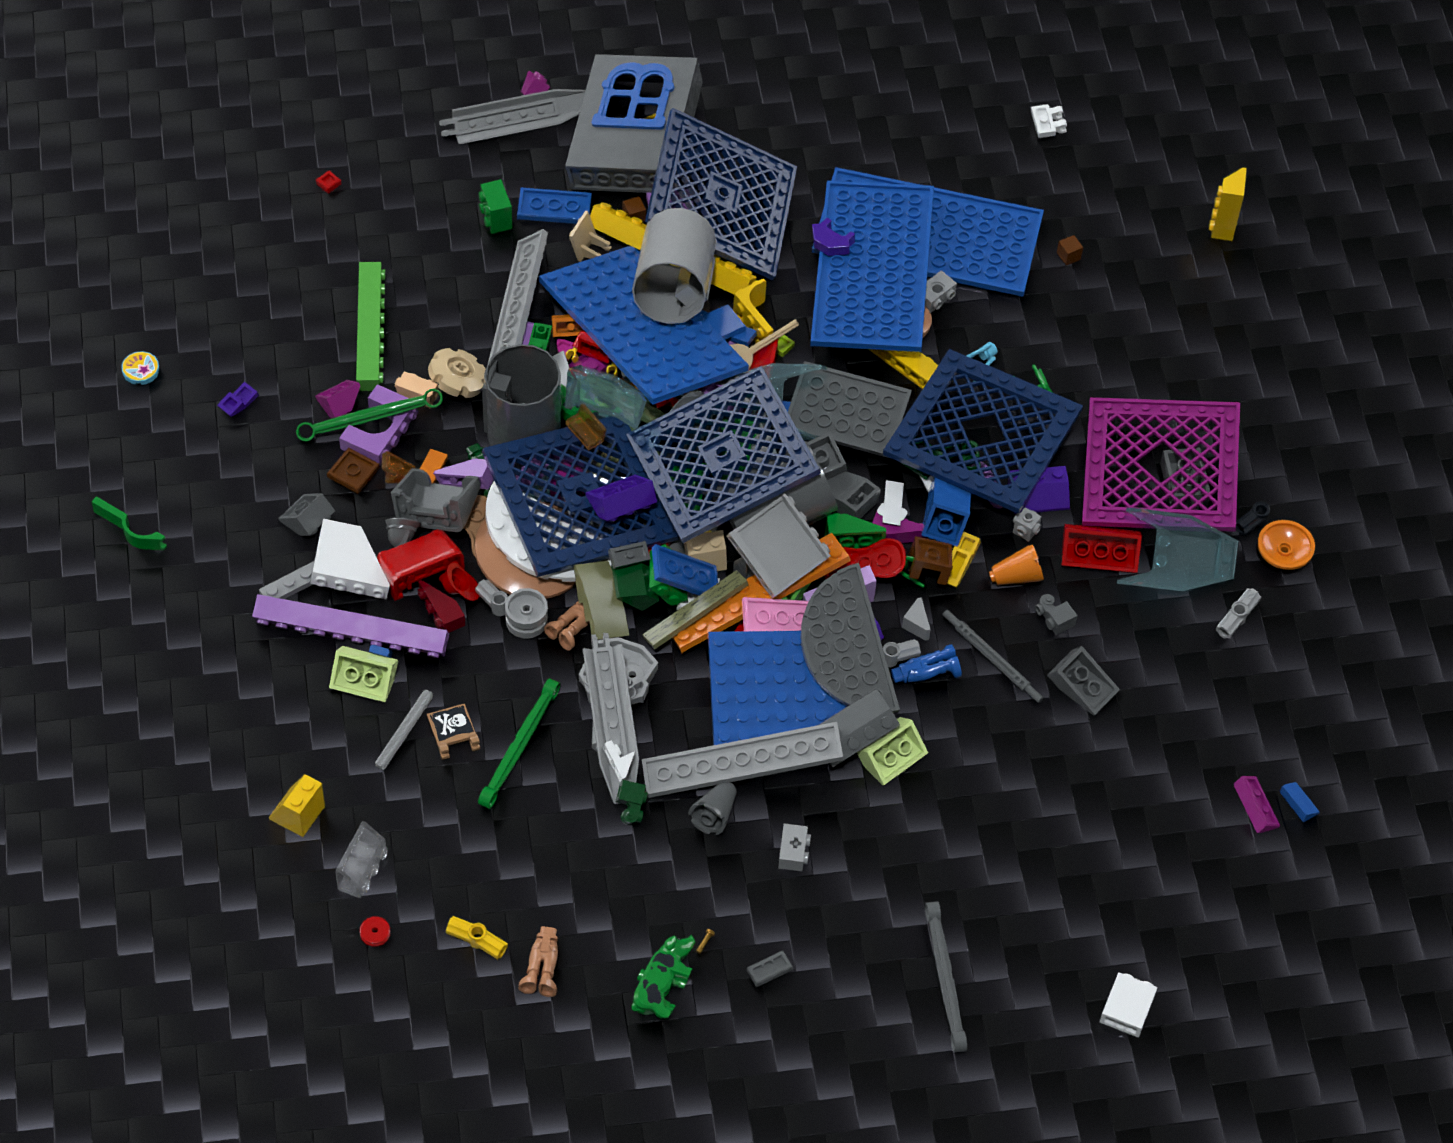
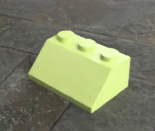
M342 646L336 650L329 688L386 702L395 679L398 660Z
M899 717L897 720L900 726L857 752L863 766L882 785L891 781L928 754L913 721L910 719Z

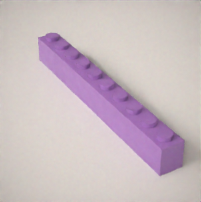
M257 594L252 615L257 624L268 626L271 623L276 624V627L280 629L292 627L295 628V631L306 633V630L313 631V634L325 637V634L333 635L332 638L338 640L349 638L352 639V642L363 644V641L370 642V645L390 646L389 649L401 651L402 648L416 655H420V652L428 653L427 656L432 658L445 656L449 638L448 631L259 594Z

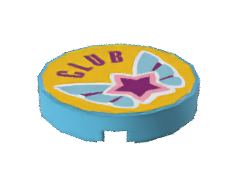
M134 352L128 355L122 363L123 376L131 384H148L159 373L158 360L148 352Z

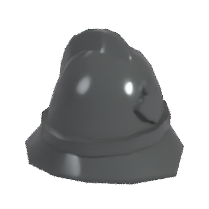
M390 518L385 520L388 539L394 548L412 541L415 533H417V529L422 525L420 521L407 518Z

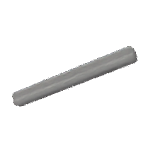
M428 690L422 692L376 760L375 766L381 770L386 768L432 700V692Z

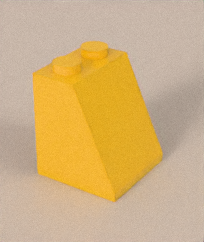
M304 774L288 790L269 816V819L304 837L325 807L322 783Z

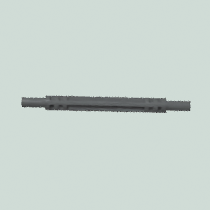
M949 610L943 613V616L955 626V630L1000 669L1023 692L1026 691L1038 703L1043 700L1044 697L1031 686V683L970 629L964 621L958 620Z

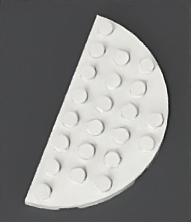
M494 481L487 496L485 511L486 525L490 537L497 549L500 548L507 556L506 559L521 570L536 576ZM528 496L529 499L537 501L536 499ZM536 509L535 514L544 517L545 512ZM548 515L547 517L548 520H551L555 523L558 519L552 515ZM563 520L559 523L566 528L570 526V523ZM543 525L541 529L550 533L553 528ZM576 526L572 528L573 531L580 534L583 530ZM557 530L554 535L563 538L565 535ZM587 531L584 534V536L589 537L591 539H593L595 536L594 534ZM568 536L566 539L567 541L572 542L574 544L577 541V539L571 536ZM551 540L548 544L555 548L559 546L558 543ZM610 558L597 561V562L609 561V564H610V566L612 567ZM574 568L540 576V578L547 580L548 578L562 579V582L576 581Z

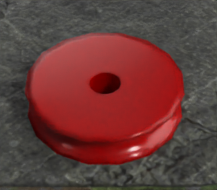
M379 916L367 918L360 926L362 941L369 946L383 945L390 937L389 923Z

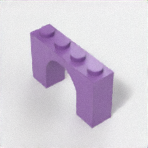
M377 384L368 397V405L371 408L408 398ZM417 408L389 416L388 418L393 422L386 431L377 434L367 433L348 425L339 438L340 449L346 451L349 447L381 465L383 461L388 459L391 449L397 446L402 433H406L411 420H415L417 417Z

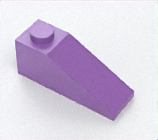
M472 459L434 471L436 479L442 485L462 487V480L466 476H477L480 481V489H489L494 480L485 459Z

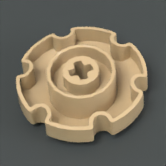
M450 348L439 350L434 354L428 366V372L431 380L439 384L438 388L452 396L458 397V395H463L465 398L477 396L482 391L486 369L484 365L477 363L475 356L463 350L453 351Z

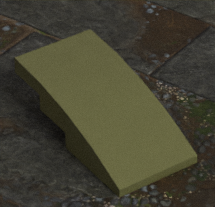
M609 561L573 565L578 601L583 603L585 621H590L591 635L596 634L598 640L603 639V633H608L609 638L629 636L623 602L616 598L613 572Z

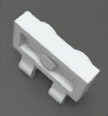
M1047 104L1031 107L1038 138L1055 136L1056 132H1066L1065 127L1067 123L1065 119H1062V106L1049 108Z

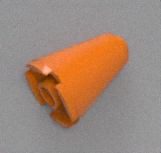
M1028 545L991 567L992 571H989L992 583L996 582L997 585L1040 582L1044 580L1033 545Z

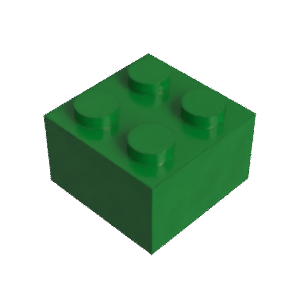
M502 180L481 184V192H478L481 202L479 209L481 214L485 215L484 222L486 228H490L491 234L512 229V206Z

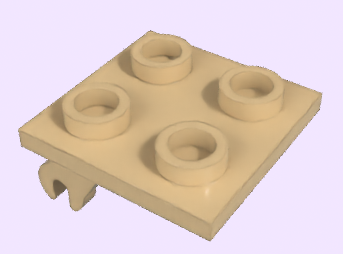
M585 211L569 235L579 262L584 257L591 259L601 255L590 249V244L602 247L607 251L612 248V246H609V241L597 236L589 212Z

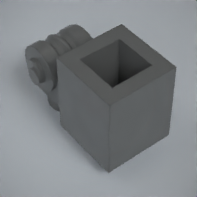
M1045 594L1041 596L1040 602L1035 605V610L1038 615L1045 617L1047 627L1055 635L1074 627L1078 615L1066 601L1055 607L1053 606L1054 597L1050 594Z

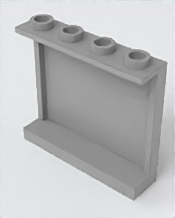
M785 493L727 535V538L772 599L831 556L828 546L824 542L821 543L817 538L819 536L817 531L813 527L810 528L806 523V516L795 508L796 503L793 498Z

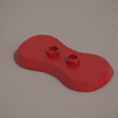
M891 538L879 540L864 548L843 547L851 561L829 572L824 577L828 579L838 570L859 563L860 568L870 565L875 577H893L899 574L905 566V549L901 542Z

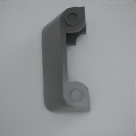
M412 468L391 491L396 518L420 521L422 523L421 528L460 532L468 521L480 490V481L477 476H466L462 480V487L431 483L427 472Z

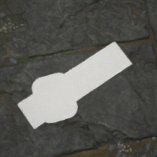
M886 480L884 503L877 510L878 514L883 516L882 523L900 525V522L906 517L908 512L902 508L904 483Z

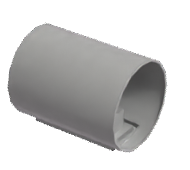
M684 208L666 209L655 214L646 225L632 293L634 302L641 312L655 321L666 324L686 322L701 312L704 302L708 300L715 264L716 238L714 229L708 220L697 212Z

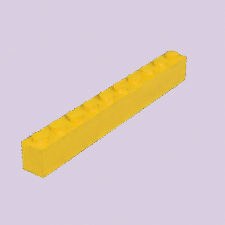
M604 202L593 206L590 217L594 229L641 250L646 224L642 223L641 219L631 218L627 216L626 212L622 210L616 211L611 208V205ZM714 254L715 264L711 280L712 285L734 295L739 289L745 288L756 281L757 277L752 275L751 271L747 269L741 270L736 267V264L729 261L724 262L720 260L719 256Z

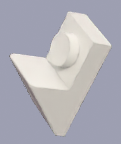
M612 740L604 743L602 748L621 782L627 776L635 751L620 758L621 751L618 745H614Z

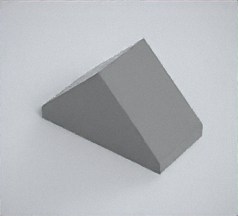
M917 598L903 617L902 628L923 640H929L930 626L922 598Z

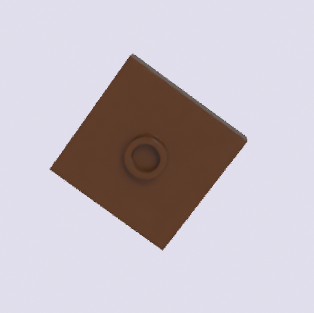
M348 447L327 472V477L359 494L379 470L380 464Z

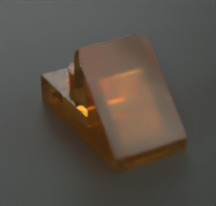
M389 451L382 454V470L386 471V483H399L412 468L415 469L414 465Z

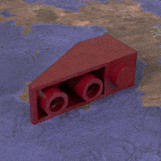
M418 581V596L426 602V609L429 614H433L434 622L438 629L441 628L450 633L465 626V615L456 600L426 582Z

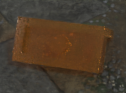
M584 403L581 404L578 413L568 418L565 424L584 446L590 450L604 442L607 429Z

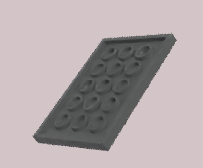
M804 361L788 414L802 435L817 438L831 432L836 444L887 457L883 455V449L904 418L912 390Z

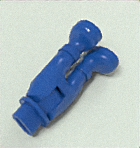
M952 644L946 645L942 651L937 650L930 654L912 658L905 663L899 664V667L891 669L895 683L901 681L907 683V680L908 682L923 681L939 674H944L946 671H950L955 678L962 677L959 659Z

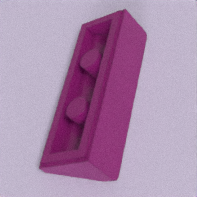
M1240 777L1234 783V787L1256 832L1263 833L1279 828L1280 824L1257 777Z

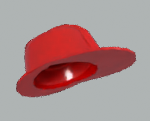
M450 563L447 571L440 575L439 580L449 594H460L470 601H475L480 597L475 591L478 585L477 581L458 563Z

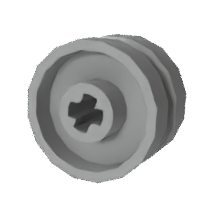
M523 588L514 591L508 596L505 603L506 626L508 630L520 638H533L540 635L548 623L547 600L544 595L537 590Z

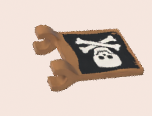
M465 703L427 714L442 760L450 758L448 745L469 740L472 751L480 749L479 738L475 733Z

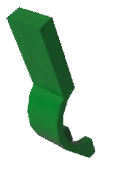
M97 496L93 499L94 513L122 528L126 540L132 546L150 550L166 549L167 545L163 543L164 535L155 532L151 535L143 536L131 532L126 513Z

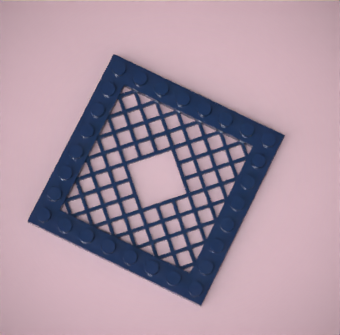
M949 349L883 449V455L1019 514L1080 415L1083 405ZM965 378L967 384L958 385L956 379ZM969 378L975 380L976 382L971 383ZM953 381L954 386L948 388L950 383ZM982 385L984 391L975 392L973 387ZM969 388L971 394L962 395L960 389ZM957 390L959 396L950 398L948 392ZM998 392L1000 398L992 400L990 394ZM945 394L947 399L940 400L942 395ZM986 395L988 401L979 402L977 396ZM974 398L975 403L967 405L965 399ZM1015 399L1017 405L1009 407L1006 401ZM961 400L963 406L954 408L952 402ZM1019 400H1022L1027 403L1021 404ZM1003 402L1005 408L996 410L994 404ZM949 403L951 409L942 411L940 405ZM990 405L992 411L983 412L981 406ZM936 406L938 412L931 413ZM1032 406L1034 412L1025 414L1023 408ZM978 407L980 413L971 415L969 409ZM1019 409L1022 415L1013 417L1011 411ZM965 410L968 416L959 418L957 412ZM1007 412L1009 418L1000 419L998 414ZM953 413L955 419L946 421L944 415ZM1049 414L1051 419L1042 421L1040 415ZM995 415L1005 441L972 448L961 422ZM941 416L942 422L934 423L931 417ZM1036 416L1038 422L1030 424L1028 418ZM928 419L930 424L924 425V423ZM1024 419L1026 425L1017 427L1015 421ZM1012 422L1014 428L1005 429L1003 423ZM957 423L960 429L950 430L949 424ZM1050 424L1048 429L1046 430L1044 425ZM945 425L947 432L938 433L936 427ZM1041 426L1043 432L1034 434L1032 428ZM932 428L934 434L925 436L923 430ZM1028 429L1031 435L1022 437L1020 431ZM920 431L922 437L915 438ZM1016 432L1018 438L1009 439L1007 433ZM962 433L964 439L955 441L953 434ZM949 436L951 442L942 443L940 437ZM1042 437L1040 442L1038 443L1036 438ZM936 438L939 444L930 446L928 440ZM1033 439L1035 445L1026 447L1024 441ZM924 441L926 447L918 449L915 443ZM1020 442L1023 448L1014 450L1012 443ZM966 443L968 449L959 451L957 445ZM1008 444L1010 451L1001 452L999 446ZM954 446L956 452L946 453L944 447ZM995 447L997 454L989 455L986 449ZM941 448L943 455L934 456L932 450ZM983 450L985 456L976 458L974 452ZM1034 450L1030 456L1029 451ZM1025 452L1027 458L1018 460L1016 454ZM970 453L972 459L964 461L962 455ZM1012 455L1015 461L1005 462L1003 456ZM958 456L960 462L951 463L949 457ZM1000 457L1002 464L993 465L991 459ZM987 460L989 466L980 468L978 462ZM975 463L977 469L969 471L966 465ZM1026 463L1022 469L1021 464ZM1017 465L1019 471L1010 473L1008 466ZM1004 468L1007 474L997 475L995 469ZM992 471L994 477L985 478L983 472ZM1018 476L1014 482L1013 477ZM1009 478L1011 484L1003 486L1000 479Z

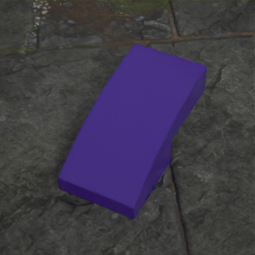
M244 382L233 394L229 392L217 406L232 417L251 404L259 394Z

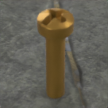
M706 930L707 934L697 948V953L700 954L710 937L715 935L713 930Z

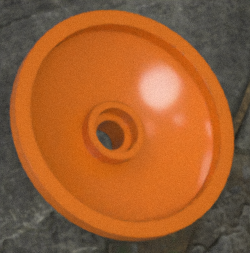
M1278 520L1271 522L1261 530L1258 537V550L1261 556L1269 564L1280 569L1293 570L1303 567L1312 559L1315 551V542L1311 533L1304 526L1294 521Z

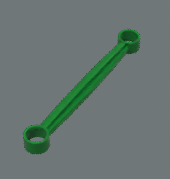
M433 388L427 390L422 396L363 409L316 424L304 422L297 427L296 434L300 440L309 441L316 434L347 428L348 425L355 426L426 405L434 408L442 403L443 395L438 389ZM431 391L437 392L440 396V401L435 405L427 402V395ZM304 424L310 425L313 429L312 436L309 438H303L299 433L300 427Z
M548 678L545 682L540 698L516 734L515 740L509 746L489 785L483 788L478 799L479 805L491 809L494 805L499 789L523 753L551 700L553 701L557 697L561 686L560 682Z

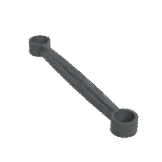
M938 901L925 903V914L927 922L930 924L937 973L951 1030L952 1050L954 1053L967 1051L966 1034L962 1030L955 982L952 977V967L941 925L940 905Z

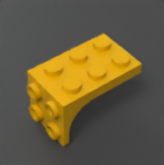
M765 279L754 281L751 285L741 288L734 293L733 311L746 327L757 331V335L753 339L755 344L773 333L772 327L755 308L765 302Z

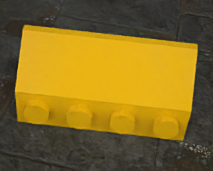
M1241 168L1223 179L1222 186H1218L1217 196L1219 197L1215 198L1211 218L1214 220H1210L1209 230L1212 231L1211 238L1233 241L1244 197L1246 168Z

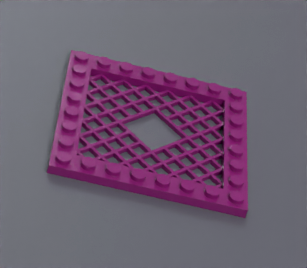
M1090 397L1082 526L1236 532L1240 403ZM1115 418L1123 422L1118 427L1111 423ZM1134 419H1138L1141 422L1136 428L1130 424ZM1153 419L1160 423L1156 428L1148 424ZM1172 420L1179 424L1174 429L1167 425ZM1191 420L1198 424L1192 430L1186 425ZM1210 421L1217 425L1212 430L1205 426ZM1107 425L1113 429V430H1112L1110 433H1108V434H1107ZM1124 426L1132 430L1127 435L1120 431ZM1144 426L1150 430L1145 436L1139 432ZM1162 427L1169 431L1165 436L1157 432ZM1182 427L1188 432L1183 437L1176 433ZM1201 428L1207 432L1202 438L1195 433ZM1219 429H1220V438H1218V437L1214 434V433H1215L1216 431H1218ZM1115 433L1122 437L1116 443L1110 438ZM1133 434L1141 438L1136 443L1129 439ZM1153 434L1159 438L1154 444L1148 440ZM1171 435L1178 439L1173 445L1166 440ZM1191 435L1198 440L1192 445L1186 441ZM1210 436L1216 440L1211 446L1204 441ZM1106 440L1112 445L1108 449H1106ZM1124 441L1131 445L1125 451L1119 446ZM1142 442L1150 446L1145 451L1138 447ZM1164 442L1187 464L1160 483L1137 461ZM1181 443L1187 447L1182 453L1175 448ZM1200 443L1207 448L1202 453L1195 449ZM1220 444L1219 454H1218V453L1214 450V448ZM1115 448L1121 453L1116 458L1109 454ZM1133 449L1140 453L1134 459L1128 454ZM1190 451L1196 455L1191 461L1184 456ZM1208 452L1216 456L1210 462L1204 457ZM1107 456L1111 461L1105 465V457ZM1124 456L1130 461L1125 466L1118 462ZM1199 459L1206 464L1200 469L1194 465ZM1218 460L1219 470L1213 465ZM1115 463L1120 469L1113 474L1108 468ZM1133 464L1139 469L1134 474L1127 470ZM1190 466L1196 471L1191 476L1184 472ZM1208 467L1215 472L1210 477L1203 473ZM1106 472L1110 477L1104 481V473ZM1125 472L1129 478L1122 482L1117 476ZM1142 472L1148 477L1143 482L1136 478ZM1179 474L1186 478L1181 484L1174 479ZM1199 474L1205 479L1201 484L1193 480ZM1217 476L1218 485L1214 481H1212ZM1113 479L1119 483L1114 489L1107 485ZM1131 480L1138 484L1133 490L1126 485ZM1151 480L1157 485L1153 490H1149L1145 486ZM1170 481L1177 486L1171 491L1164 487ZM1189 482L1195 486L1190 492L1183 487ZM1207 483L1214 487L1209 493L1202 488ZM1104 487L1109 491L1105 496H1103ZM1122 487L1128 492L1123 497L1116 493ZM1141 488L1147 492L1142 498L1135 493ZM1159 489L1166 493L1161 499L1154 494ZM1179 489L1185 494L1180 500L1173 495ZM1198 490L1205 495L1200 500L1193 496ZM1217 491H1218V500H1216V499H1214V498L1212 497V495H1213L1214 493H1216ZM1111 495L1118 499L1113 505L1106 500ZM1131 495L1137 500L1133 505H1129L1125 501ZM1150 496L1157 501L1152 506L1144 502ZM1169 497L1176 502L1170 507L1164 503ZM1188 498L1194 502L1189 508L1182 503ZM1206 499L1214 503L1208 509L1202 504ZM1122 503V504L1125 505L1126 507H1117V506ZM1142 504L1145 508H1136V507H1137L1138 505ZM1158 505H1161L1164 509H1159L1156 507ZM1179 505V506H1181L1183 509H1174V508H1176V507ZM1197 506H1199L1202 510H1193V509H1195Z

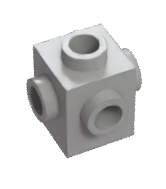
M1024 508L1013 519L1015 523L1013 533L1029 542L1041 529V516L1033 510Z

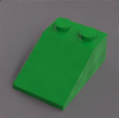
M833 513L827 515L825 536L832 533L842 547L864 548L885 539L886 528L848 514Z

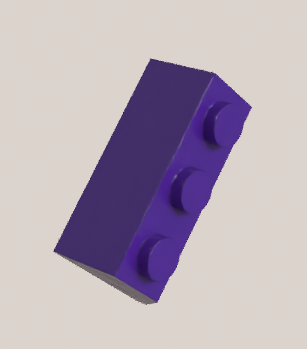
M1065 466L1046 468L1020 513L1024 508L1035 512L1070 509L1069 480ZM1018 476L1013 477L1014 482Z
M636 474L585 493L597 516L607 522L615 521L621 515H631L637 509L650 508L651 504L657 502L652 480Z

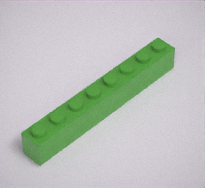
M359 262L356 382L360 383L359 391H373L377 384L383 383V372H380V368H384V359L380 357V354H384V342H381V339H384V328H381V324L385 323L384 313H381V309H385V298H382V295H385V284H382V280H385V269H382L381 262Z

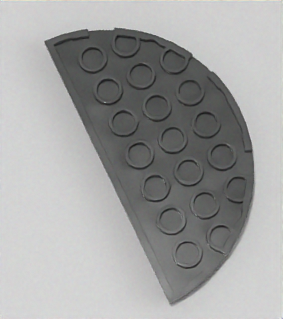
M859 563L849 565L838 570L828 579H825L815 590L806 606L800 633L805 662L817 683L830 696L844 705L849 706L874 689H877L892 712H899V704Z

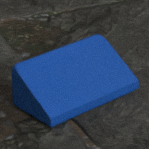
M1296 782L1285 784L1281 787V795L1303 822L1320 813Z

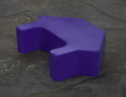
M826 218L820 224H812L814 248L828 256L849 254V247L855 243V233L849 232L846 236L839 235L831 230V219Z

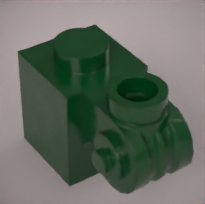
M622 780L619 783L615 802L625 804L628 809L621 813V821L624 824L641 823L643 811L640 808L642 803L646 802L648 794L645 791L646 785Z

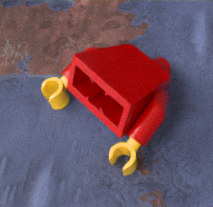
M585 331L579 332L572 345L573 349H569L566 352L567 359L569 360L573 356L572 362L576 363L579 359L578 351L581 354L608 364L612 362L611 365L607 366L606 371L609 376V372L615 370L614 378L618 376L616 364Z

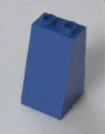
M934 477L928 493L921 535L958 547L970 515L971 493Z

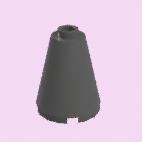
M722 782L717 784L691 806L688 812L692 816L691 822L700 831L706 834L715 832V835H719L724 831L737 794L733 783Z

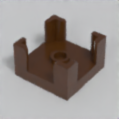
M915 536L909 552V556H913L909 577L918 579L922 568L940 571L937 583L946 585L953 568L952 544Z

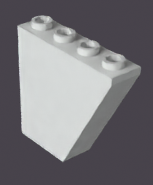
M323 519L310 584L386 599L390 584L362 527Z

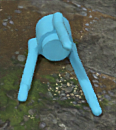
M988 342L978 350L967 355V357L972 358L979 355L982 360H988L986 365H990L996 360L994 356L998 351L992 342Z

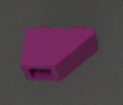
M529 70L521 92L524 95L548 91L550 86L546 83L548 80L537 71L533 73Z

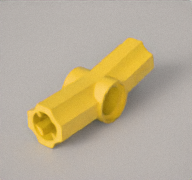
M455 916L450 918L446 934L469 942L473 948H480L497 960L504 955L508 943L487 931L483 924H473ZM475 934L482 935L481 937H474Z

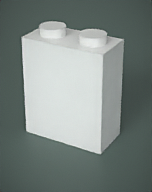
M1118 972L1100 1023L1139 1038L1157 987L1153 986L1150 982L1140 981L1129 974Z

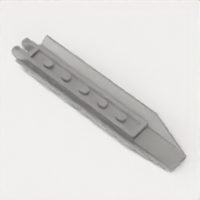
M553 89L452 109V118L440 120L439 124L442 126L454 124V129L444 130L441 134L442 136L456 134L458 144L562 124L580 114L586 90Z
M603 633L604 647L598 648L597 636L593 634L591 635L592 649L584 648L583 655L599 765L613 803L618 804L615 800L620 781L602 747L604 743L612 740L613 744H617L621 751L620 758L635 751L625 780L636 783L639 763L622 644L614 647L610 646L608 633Z

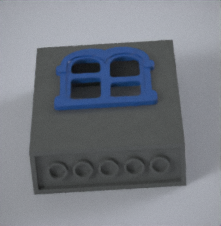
M595 54L565 165L572 190L652 192L670 110L675 108L689 116H695L703 83L698 58ZM615 81L635 82L634 89L632 90L613 89ZM643 82L664 83L661 96L658 98L640 97ZM611 97L631 98L625 118L606 117ZM637 105H658L655 118H634Z

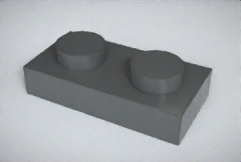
M646 541L608 550L613 569L647 562L651 559Z

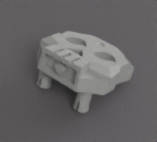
M619 637L610 638V646L614 647L622 644L631 705L639 702L643 703L648 694L649 683L658 669L657 660L643 645ZM598 640V648L604 647L603 640ZM584 662L582 669L579 673V681L584 686L588 697V702L590 703L586 668Z

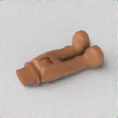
M576 602L557 621L549 622L544 627V631L550 639L554 640L559 636V643L565 650L569 651L575 646L574 635L590 624V621H585L583 603Z
M541 927L540 933L537 934L536 941L531 948L527 976L523 977L519 982L518 989L521 992L532 994L536 991L540 964L544 962L538 988L539 993L545 997L556 995L557 986L552 978L558 957L557 929Z

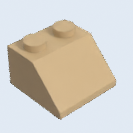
M723 530L703 533L683 543L685 555L716 565L717 571L727 570Z

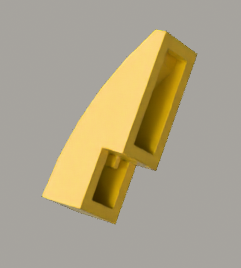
M963 532L958 547L954 546L952 551L953 568L947 584L957 588L981 544L980 538Z

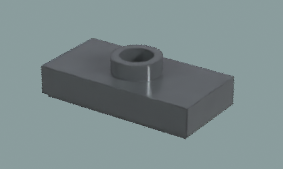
M784 951L747 967V972L756 987L793 970V966Z

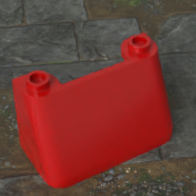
M438 529L390 550L381 551L376 557L390 584L389 591L394 601L403 598L402 592L404 589H412L411 583L443 570L447 571L448 565L452 562L458 563L465 570L464 556L461 550L444 530Z

